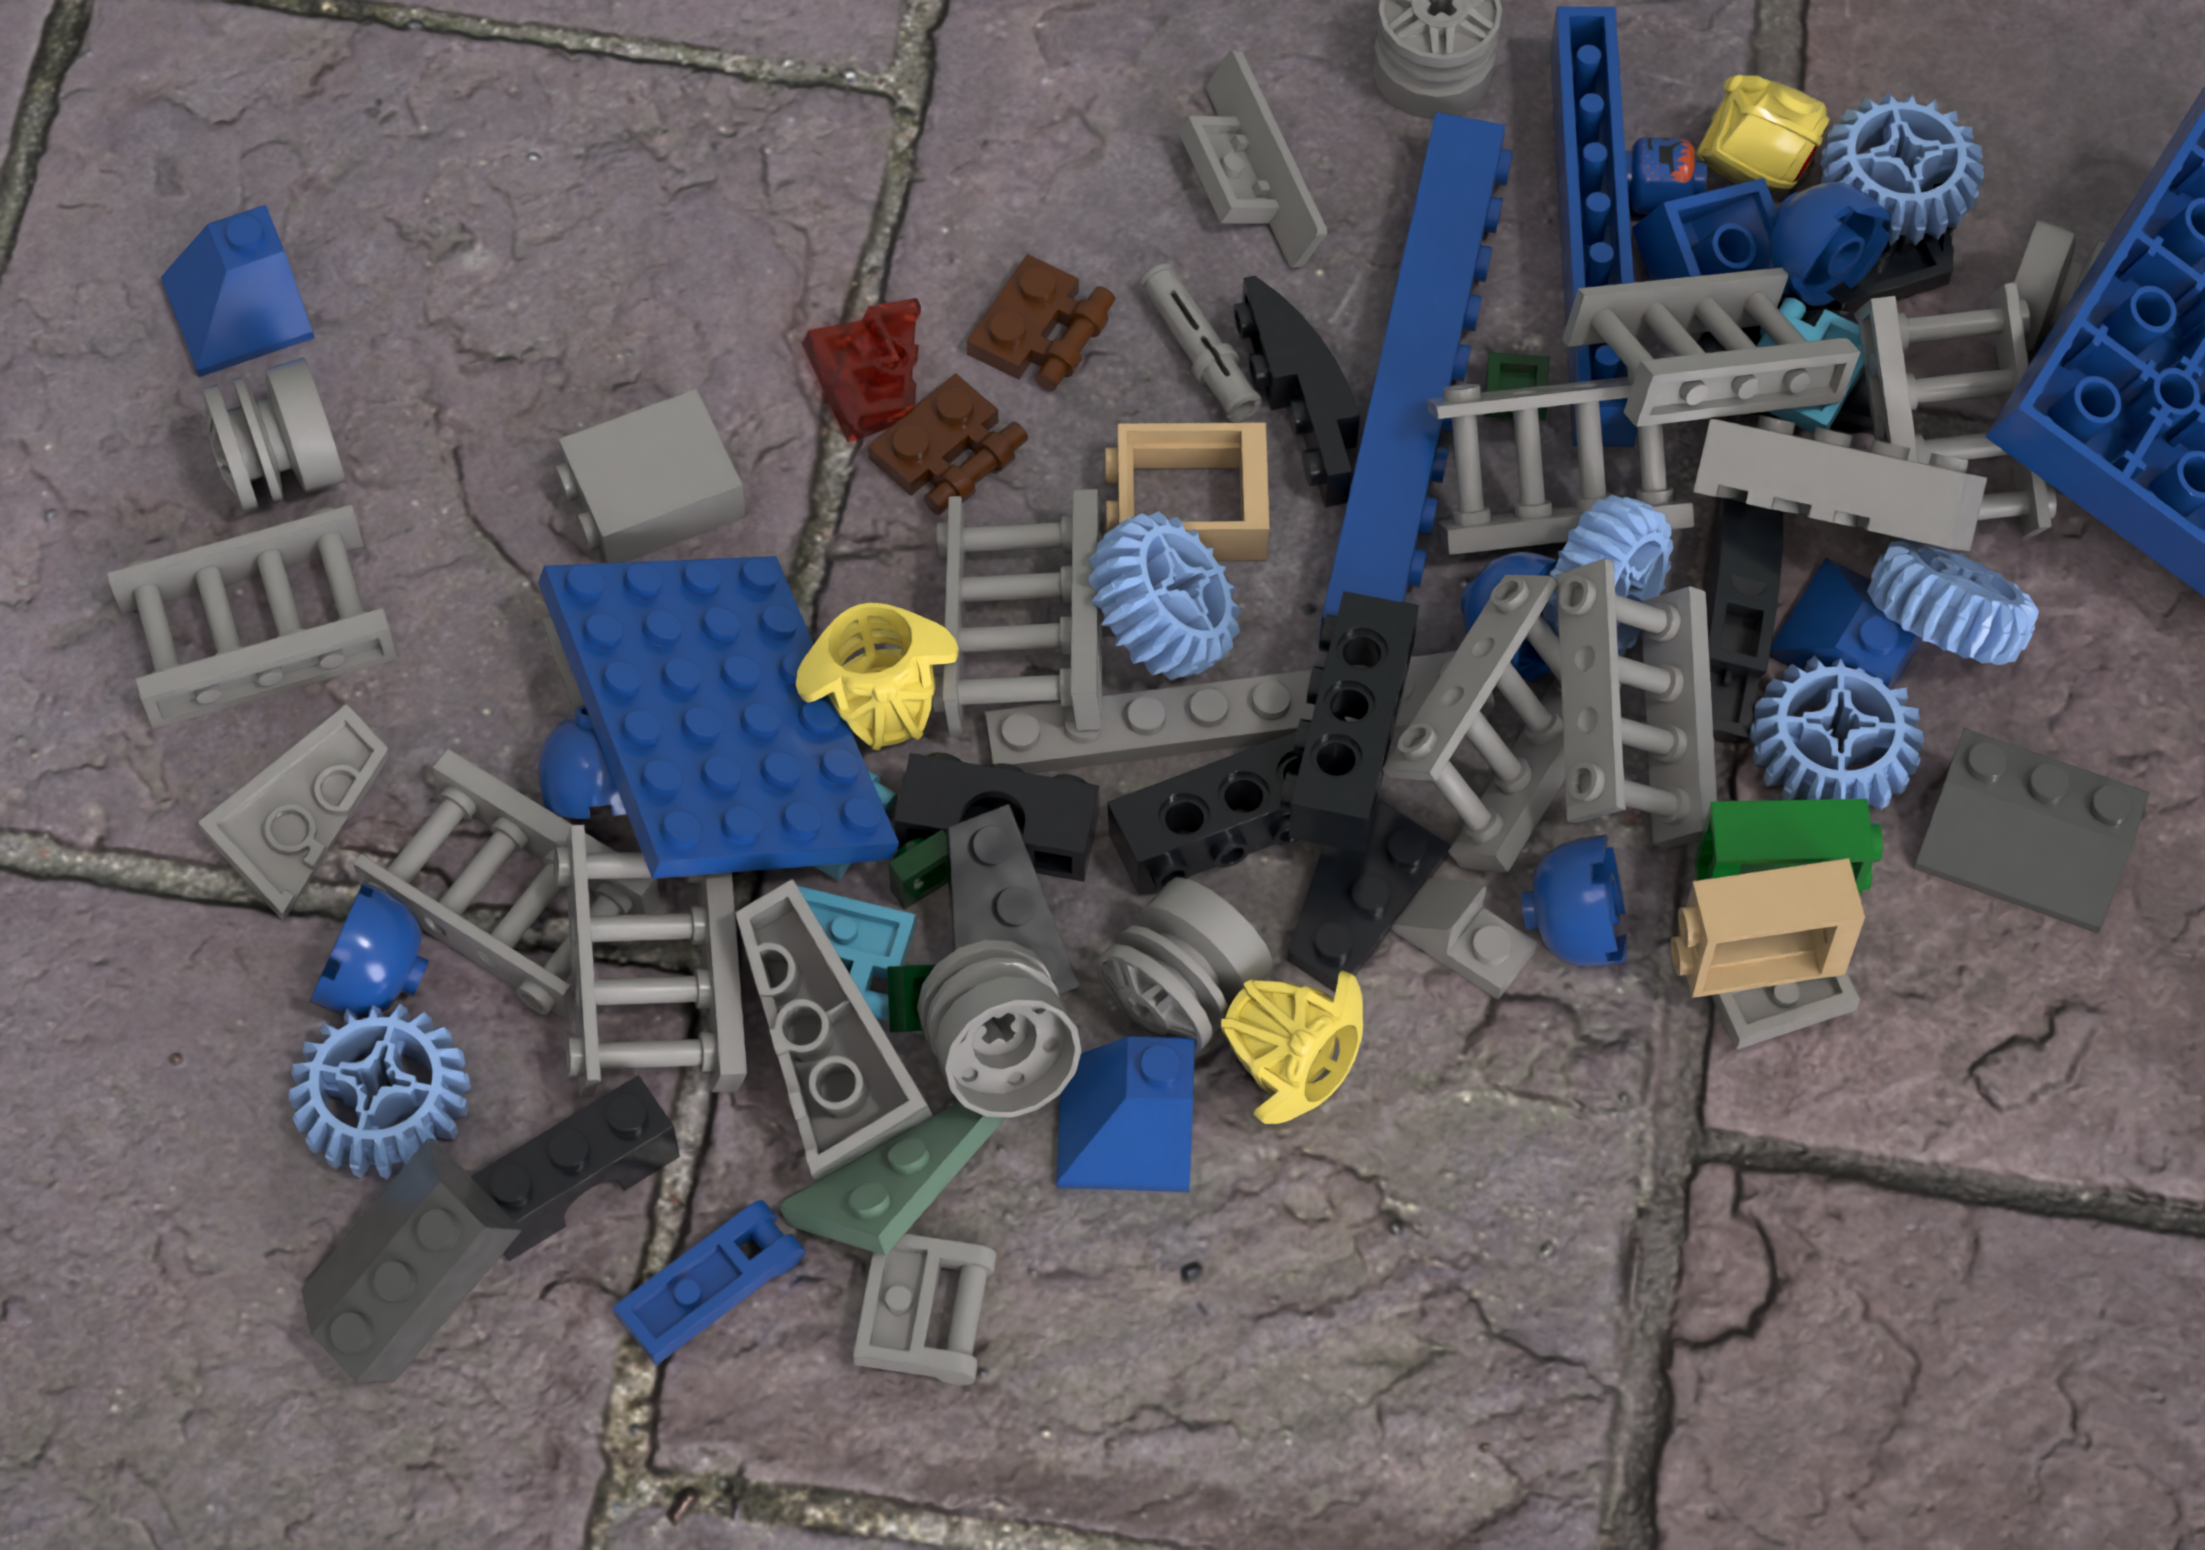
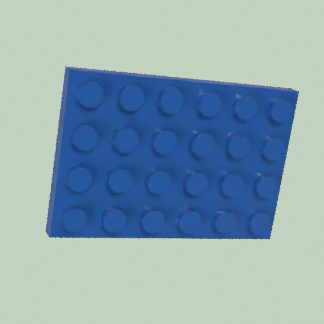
M776 556L548 565L543 567L538 581L539 588L652 879L892 859L899 842L850 728L845 720L838 715L828 695L807 703L798 694L796 687L797 671L814 643Z

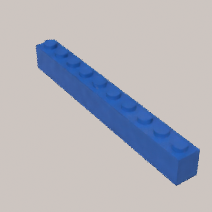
M1439 112L1435 113L1323 609L1318 648H1320L1326 614L1338 616L1343 591L1407 603L1405 600L1408 586L1418 588L1421 586L1427 551L1418 550L1417 544L1420 533L1432 535L1438 499L1428 497L1431 482L1443 483L1450 447L1439 445L1442 430L1453 432L1452 418L1437 419L1429 413L1427 399L1443 397V388L1452 386L1453 380L1465 381L1471 346L1461 344L1464 330L1473 332L1476 330L1482 296L1472 294L1474 281L1486 283L1492 247L1484 246L1482 243L1485 232L1494 234L1497 232L1503 198L1493 197L1495 184L1507 185L1513 150L1502 149L1506 127L1504 124Z

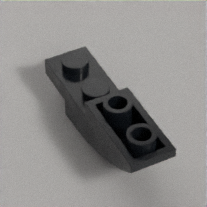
M1246 277L1243 279L1242 303L1234 304V318L1240 339L1249 338L1254 353L1249 354L1248 362L1254 388L1256 390L1265 389L1271 411L1287 408L1293 434H1303L1307 450L1302 452L1305 477L1310 487L1318 485L1324 507L1348 503L1352 469L1346 449L1357 447L1360 413L1350 386L1336 359L1320 335L1302 314L1282 295L1258 277Z
M1724 497L1719 505L1703 591H1706L1713 737L1742 744L1749 738L1759 681L1768 668L1781 579L1783 512L1749 505Z

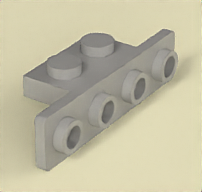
M1229 51L1206 86L1207 93L1218 116H1188L1178 130V133L1220 223L1270 224L1289 267L1302 268L1327 235V228L1243 52Z

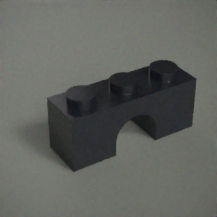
M935 752L927 756L910 753L894 818L895 835L899 842L897 849L899 850L906 843L916 838H924L926 840L940 830H943L946 834V829L950 826L1009 804L1036 874L1085 882L1099 816V785L1088 784L1082 778L1069 774H1058L1048 777L1025 773L1019 767L1011 764L997 763L991 766L962 762L959 758L947 753Z
M637 1075L470 1177L522 1229L520 1234L504 1251L508 1261H511L565 1228L564 1216L567 1209L579 1196L603 1182L616 1180L622 1190L625 1191L679 1158L680 1153L674 1125L641 1077Z

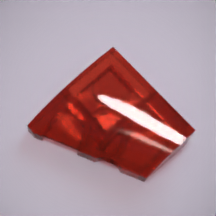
M917 298L869 306L863 319L860 321L810 329L805 335L802 346L847 443L885 430L894 425L915 406L916 382L912 376L913 369L918 362L919 345L914 344L916 321L921 314V305Z

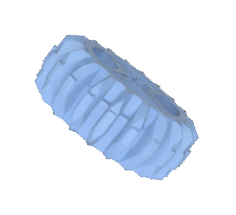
M1887 92L1878 105L1865 97L1862 104L1858 106L1857 111L1846 109L1845 114L1840 117L1839 124H1834L1833 129L1829 131L1825 143L1826 148L1823 149L1820 158L1821 172H1823L1821 183L1841 182L1851 184L1863 191L1890 213L1891 221L1884 219L1882 225L1890 233L1888 239L1890 245L1898 240L1899 235H1906L1916 246L1923 239L1924 233L1939 240L1947 227L1957 229L1958 225L1964 220L1965 214L1969 213L1971 208L1975 206L1979 195L1977 189H1980L1984 178V166L1981 165L1983 157L1981 152L1982 146L1972 143L1974 139L1973 127H1957L1959 121L1957 110L1944 115L1938 112L1936 99L1927 106L1916 104L1913 92L1904 102H1897ZM1870 149L1869 153L1862 154L1863 152ZM1943 183L1939 187L1933 189L1934 184Z
M1611 494L1605 500L1599 499L1592 505L1591 511H1585L1580 516L1578 527L1568 532V541L1563 550L1558 551L1559 559L1550 575L1557 582L1556 574L1606 558L1614 561L1615 594L1638 602L1660 596V593L1666 588L1664 585L1666 573L1671 568V562L1668 560L1673 550V541L1670 539L1672 534L1671 525L1666 522L1665 514L1653 510V506L1636 499L1622 498ZM1556 588L1543 611V618L1559 638ZM1617 622L1619 656L1625 654L1626 648H1631L1636 644L1638 634L1642 629Z
M1159 511L1149 516L1141 513L1135 518L1129 517L1103 536L1104 538L1096 544L1097 552L1089 558L1093 572L1087 580L1089 585L1097 591L1096 596L1091 602L1100 608L1104 614L1105 619L1101 625L1110 627L1116 635L1115 646L1124 645L1130 652V659L1133 664L1144 661L1147 671L1152 676L1163 673L1170 681L1178 677L1188 678L1194 674L1199 675L1223 659L1226 655L1225 653L1233 648L1232 639L1240 633L1235 619L1240 615L1241 610L1231 599L1237 590L1233 585L1227 583L1223 574L1227 567L1217 563L1213 557V546L1205 547L1200 542L1196 529L1185 531L1183 523L1178 517L1167 520Z
M1908 539L1891 541L1886 552L1880 555L1871 574L1872 580L1867 592L1876 608L1883 611L1887 619L1899 623L1903 630L1921 637L1922 641L1931 642L1939 646L1943 651L1949 650L1963 659L1973 658L1982 664L1992 663L1994 665L2015 662L2021 650L2026 649L2034 633L2039 610L2030 596L2022 592L2017 584L2004 579L2002 573L1988 569L1983 563L1975 562L1967 558L1963 553L1957 554L1944 547H1937Z
M1814 655L1807 661L1804 671L1791 664L1784 671L1782 680L1773 678L1772 682L1766 686L1764 698L1757 701L1753 713L1755 723H1752L1749 739L1751 740L1750 744L1756 747L1752 758L1754 766L1766 768L1763 777L1765 787L1784 785L1781 795L1783 800H1795L1797 797L1802 800L1868 799V805L1870 804L1879 811H1882L1884 807L1889 805L1892 795L1900 796L1906 790L1910 780L1909 777L1916 773L1921 760L1918 757L1920 754L1918 752H1920L1923 745L1924 736L1923 731L1917 729L1920 720L1919 708L1906 707L1909 698L1907 687L1889 690L1883 684L1882 679L1865 673L1859 667L1856 669L1845 667L1841 658L1832 662L1831 667H1825ZM1826 705V708L1820 711L1804 712L1802 717H1794V715L1804 709ZM1832 722L1834 723V736L1841 738L1839 746L1842 745L1840 753L1838 751V738L1831 736L1833 729L1830 730ZM1870 758H1881L1865 768L1846 771L1847 767L1853 763H1868Z
M401 1003L394 1009L390 1017H384L382 1010L372 1005L368 1011V1018L358 1020L356 1014L346 1008L343 1015L345 1026L339 1030L333 1025L323 1022L320 1032L325 1042L320 1044L304 1041L302 1051L308 1062L293 1064L291 1072L294 1082L298 1084L289 1089L291 1106L298 1110L295 1112L293 1120L298 1132L308 1134L305 1139L308 1148L316 1155L326 1151L325 1158L327 1163L335 1170L349 1161L352 1174L359 1179L363 1177L371 1164H376L379 1176L388 1180L392 1172V1164L402 1161L405 1166L428 1138L435 1141L437 1137L456 1140L458 1129L452 1119L467 1117L469 1109L466 1099L462 1097L469 1093L471 1089L469 1075L462 1071L464 1066H466L462 1050L458 1049V1047L451 1048L453 1039L451 1033L445 1027L433 1031L434 1024L432 1018L425 1012L410 1021L408 1009L403 1007ZM403 1054L420 1061L431 1071V1085L418 1083L415 1075L404 1073L401 1062ZM364 1057H367L366 1059L355 1063L356 1061H358V1060H360V1059H362V1058H364ZM370 1095H377L373 1096V1099L371 1101ZM330 1097L341 1098L345 1106L356 1108L355 1112L359 1120L357 1128L346 1125L329 1112ZM404 1118H408V1119H406L405 1121H403V1122H401V1123H399V1124H397V1125H395V1126L390 1127V1126H391L393 1123H395L396 1121L401 1120V1119H404Z

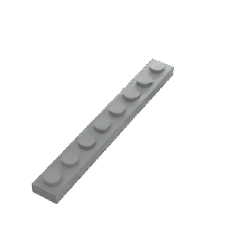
M1456 651L1411 657L1395 727L1406 726L1412 723ZM1353 665V666H1352V667L1359 668V669L1370 668V667L1365 666V665ZM1312 670L1102 696V730L1077 731L1073 706H1062L1061 702L985 711L992 765L997 763L1011 764L1019 767L1025 773L1033 774L1264 744L1296 732L1301 718L1312 720L1315 705L1306 703ZM1492 692L1480 709L1483 715L1493 714L1495 702ZM1345 717L1347 722L1358 721L1355 718Z

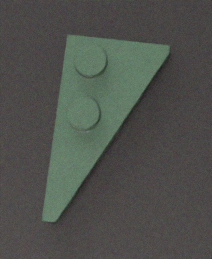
M959 1101L786 1199L780 1205L788 1226L887 1255L1006 1117L983 1116L965 1108Z

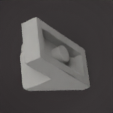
M1428 878L1394 921L1391 930L1499 1000L1535 952L1537 941L1483 907L1487 888L1485 885L1478 882Z

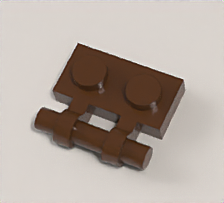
M1026 254L966 341L967 355L1018 380L1032 362L1041 367L1035 376L1036 382L1042 388L1054 391L1064 377H1070L1076 371L1082 361L1080 352L1090 337L1099 336L1108 323L1107 312L1115 302V296L1107 288L1097 286L1087 300L1076 301L1074 298L1079 292V278ZM1057 323L1068 327L1060 340L1050 341L1047 339Z
M955 373L868 446V456L871 462L910 496L927 482L934 485L935 487L924 496V501L933 513L941 515L948 509L949 497L961 496L963 504L975 494V485L992 470L1002 471L1014 461V452L1028 441V435L1023 427L1014 421L999 433L989 432L999 422L998 409ZM969 448L974 453L959 467L950 465L966 449Z

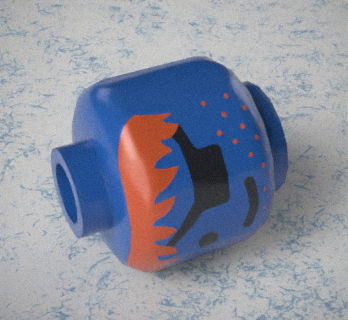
M1643 137L1634 143L1631 151H1625L1628 201L1630 209L1634 213L1648 215L1663 202L1705 192L1707 163L1706 161H1695V150L1692 143L1688 140Z

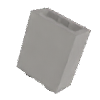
M697 388L558 439L563 461L562 464L554 466L558 483L567 501L577 498L583 513L576 515L582 537L589 550L596 547L600 548L606 563L627 562L747 517L742 482Z

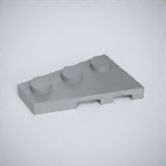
M345 704L198 822L199 831L284 922L389 759V748L348 704Z

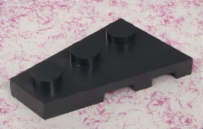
M1005 805L948 827L946 829V848L954 951L960 947L983 940L1012 941L1035 953L1047 968L1059 995L1080 987L1010 805Z

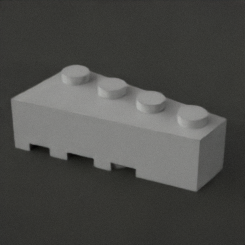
M1759 415L1755 427L1710 418L1693 492L1713 497L1745 500L1746 504L1795 514L1803 513L1807 514V517L1851 527H1864V530L1948 549L1970 551L1987 477L1966 473L1968 460L1931 453L1928 465L1908 460L1909 447L1873 440L1871 451L1869 452L1851 448L1852 435L1816 427L1813 439L1793 435L1795 423Z
M789 880L735 912L769 1025V1032L780 1062L791 1107L803 1141L807 1162L814 1179L817 1182L931 1118L933 1114L794 880Z

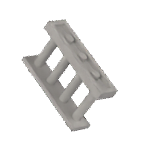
M1783 268L1578 288L1562 338L1568 347L1607 343L1635 375L1624 409V414L1635 427L1840 403L1844 398L1860 351L1848 338L1808 342L1780 312L1777 307L1789 276ZM1760 326L1777 345L1757 348L1740 328ZM1709 331L1726 351L1705 353L1689 333ZM1659 337L1675 357L1653 359L1637 339Z
M2017 282L2004 284L1989 295L1990 309L1906 318L1904 313H1898L1895 296L1870 299L1857 310L1874 438L1876 441L1909 447L1908 460L1929 464L1931 453L1964 460L2009 455L1985 437L1987 433L1924 440L1921 434H1915L1912 410H1916L1919 403L2003 394L2004 405L2006 404L2029 367L2024 336H2028L2030 332V312L2027 302L2024 299H2019ZM1994 334L1999 370L1915 379L1912 373L1906 374L1903 350L1908 349L1909 343ZM2012 457L2016 491L1983 495L1978 520L2020 515L2023 537L2035 536L2052 527L2050 518L2055 517L2057 508L2055 490L2053 486ZM1888 535L1889 545L1891 541H1900L1901 539H1903Z
M1628 367V377L1481 393L1479 384H1460L1444 387L1443 397L1427 399L1429 413L1437 419L1452 418L1459 509L1453 511L1454 519L1437 521L1439 546L1449 555L1567 542L1568 532L1578 527L1580 516L1585 511H1591L1592 505L1599 499L1605 500L1611 495V493H1606L1599 401L1629 397L1635 375ZM1574 404L1581 495L1575 497L1576 505L1552 508V502L1545 500L1538 408ZM1513 411L1520 502L1514 504L1515 512L1491 515L1490 508L1484 507L1476 415ZM1663 424L1638 427L1642 488L1636 490V500L1653 506V510L1665 514V520L1671 525V530L1695 527L1693 502L1681 494H1674L1673 487L1667 486Z
M1098 489L1073 490V515L1062 516L1061 522L967 527L961 496L949 497L948 522H938L937 545L939 559H947L945 628L956 639L959 653L956 662L944 664V674H934L935 692L933 695V705L935 712H945L950 737L963 736L964 705L1061 700L1062 706H1073L1077 731L1102 730L1103 626L1101 624L1103 622V612L1092 604L1091 601L1096 596L1097 591L1089 585L1087 580L1093 572L1089 558L1097 552L1096 544L1103 539V523ZM1063 547L1064 553H1072V565L1061 566V572L967 577L968 552ZM1062 597L1063 604L1072 603V616L1061 617L1060 623L966 628V602ZM1061 648L1063 655L1071 654V668H1060V675L964 679L965 653Z
M352 505L337 509H319L302 519L155 560H137L128 564L123 569L107 573L109 584L121 614L139 611L155 670L151 674L135 679L152 729L398 659L384 609L380 608L370 612L363 610L346 551L363 547ZM322 558L339 619L310 629H303L285 568ZM261 575L278 636L275 639L243 647L240 643L224 585ZM200 592L217 653L208 658L180 664L163 603Z
M1606 558L1556 574L1558 583L1557 599L1567 821L1576 824L1623 811L1625 806L1651 813L1653 845L1670 849L1700 841L1710 803L1717 801L1706 591L1688 586L1638 602L1615 594L1614 561ZM1617 622L1642 629L1644 663L1618 655ZM1619 683L1645 690L1647 724L1621 717ZM1622 744L1648 751L1650 786L1624 779Z
M1504 575L1501 582L1493 589L1489 601L1412 723L1400 736L1398 745L1382 769L1389 778L1433 781L1465 822L1464 827L1448 851L1460 868L1509 872L1565 780L1559 638L1540 614L1558 586L1553 576ZM1525 637L1555 675L1553 683L1541 702L1510 662ZM1495 685L1525 723L1524 730L1511 751L1480 712ZM1464 735L1468 737L1495 772L1493 780L1481 799L1477 797L1449 761Z
M448 748L433 766L440 792L439 799L442 803L387 870L362 854L357 858L353 865L360 886L363 882L387 891L405 902L416 915L422 930L516 988L518 997L534 1011L547 1015L551 1010L570 1022L575 1016L572 988L570 984L565 982L572 973L570 934L543 967L515 951L513 947L561 889V887H556L554 852L556 847H564L572 824ZM473 816L489 826L493 835L439 902L410 885L411 880L460 820H469ZM585 833L586 853L616 852ZM525 848L541 858L545 867L494 931L488 934L461 917L513 851L521 852ZM657 878L588 879V888L594 891V895L597 898L590 907V916L626 915L627 913L631 915L655 914L662 905Z
M571 825L564 847L555 848L554 876L556 887H567L576 1037H567L566 1068L568 1077H579L580 1097L594 1096L601 1080L600 1069L699 1066L700 1072H710L711 1092H737L747 1075L732 872L679 876L685 877L687 883H696L698 906H691L689 913L590 916L588 879L652 877L642 852L586 853L584 825ZM690 939L692 946L701 945L702 969H695L693 976L594 979L592 942ZM694 1002L696 1009L705 1008L707 1032H700L698 1039L598 1043L596 1005Z

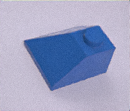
M1765 178L1663 202L1632 227L1651 281L1774 268L1769 244L1777 211ZM1785 285L1781 298L1795 293Z
M266 205L208 223L161 276L163 286L199 377L314 339V334L288 259Z
M1826 557L1771 645L1770 657L1787 666L1793 664L1803 671L1807 661L1814 655L1825 667H1831L1832 662L1841 658L1845 667L1852 669L1859 667L1865 673L1882 679L1883 684L1889 690H1893L1922 643V639L1910 631L1903 630L1899 623L1887 619L1884 612L1876 608L1867 592L1871 583L1870 579Z
M1127 1036L1081 1053L1075 1075L1060 1094L1057 1188L1189 1192L1194 1038Z

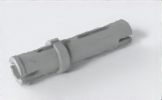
M1170 264L1155 266L1141 279V289L1144 294H1147L1168 325L1171 333L1176 337L1192 361L1191 371L1199 384L1208 385L1226 412L1225 415L1229 421L1240 422L1249 418L1260 408L1262 404L1260 399L1262 398L1253 389L1239 368L1238 354L1232 345L1222 343L1200 307L1195 303L1175 273L1174 267Z

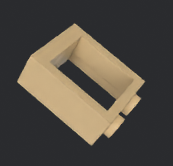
M1266 423L1118 424L1117 448H1105L1106 485H1118V501H1106V533L1129 517H1134L1133 469L1239 468L1241 521L1182 523L1185 531L1193 529L1198 531L1199 540L1205 547L1213 546V557L1216 561H1267L1270 525Z
M1849 858L1693 881L1687 905L1684 908H1680L1678 912L1679 935L1671 938V956L1675 972L1678 976H1687L1692 998L1845 975L1865 920Z

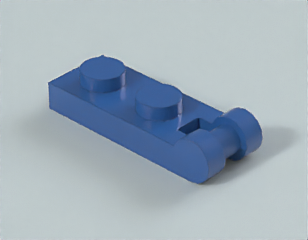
M758 1200L747 1206L613 1306L614 1315L655 1366L773 1277L781 1276L790 1271L804 1257L806 1250L792 1234L784 1235L774 1224L777 1216L764 1200ZM755 1241L762 1251L749 1260L739 1247L746 1242Z

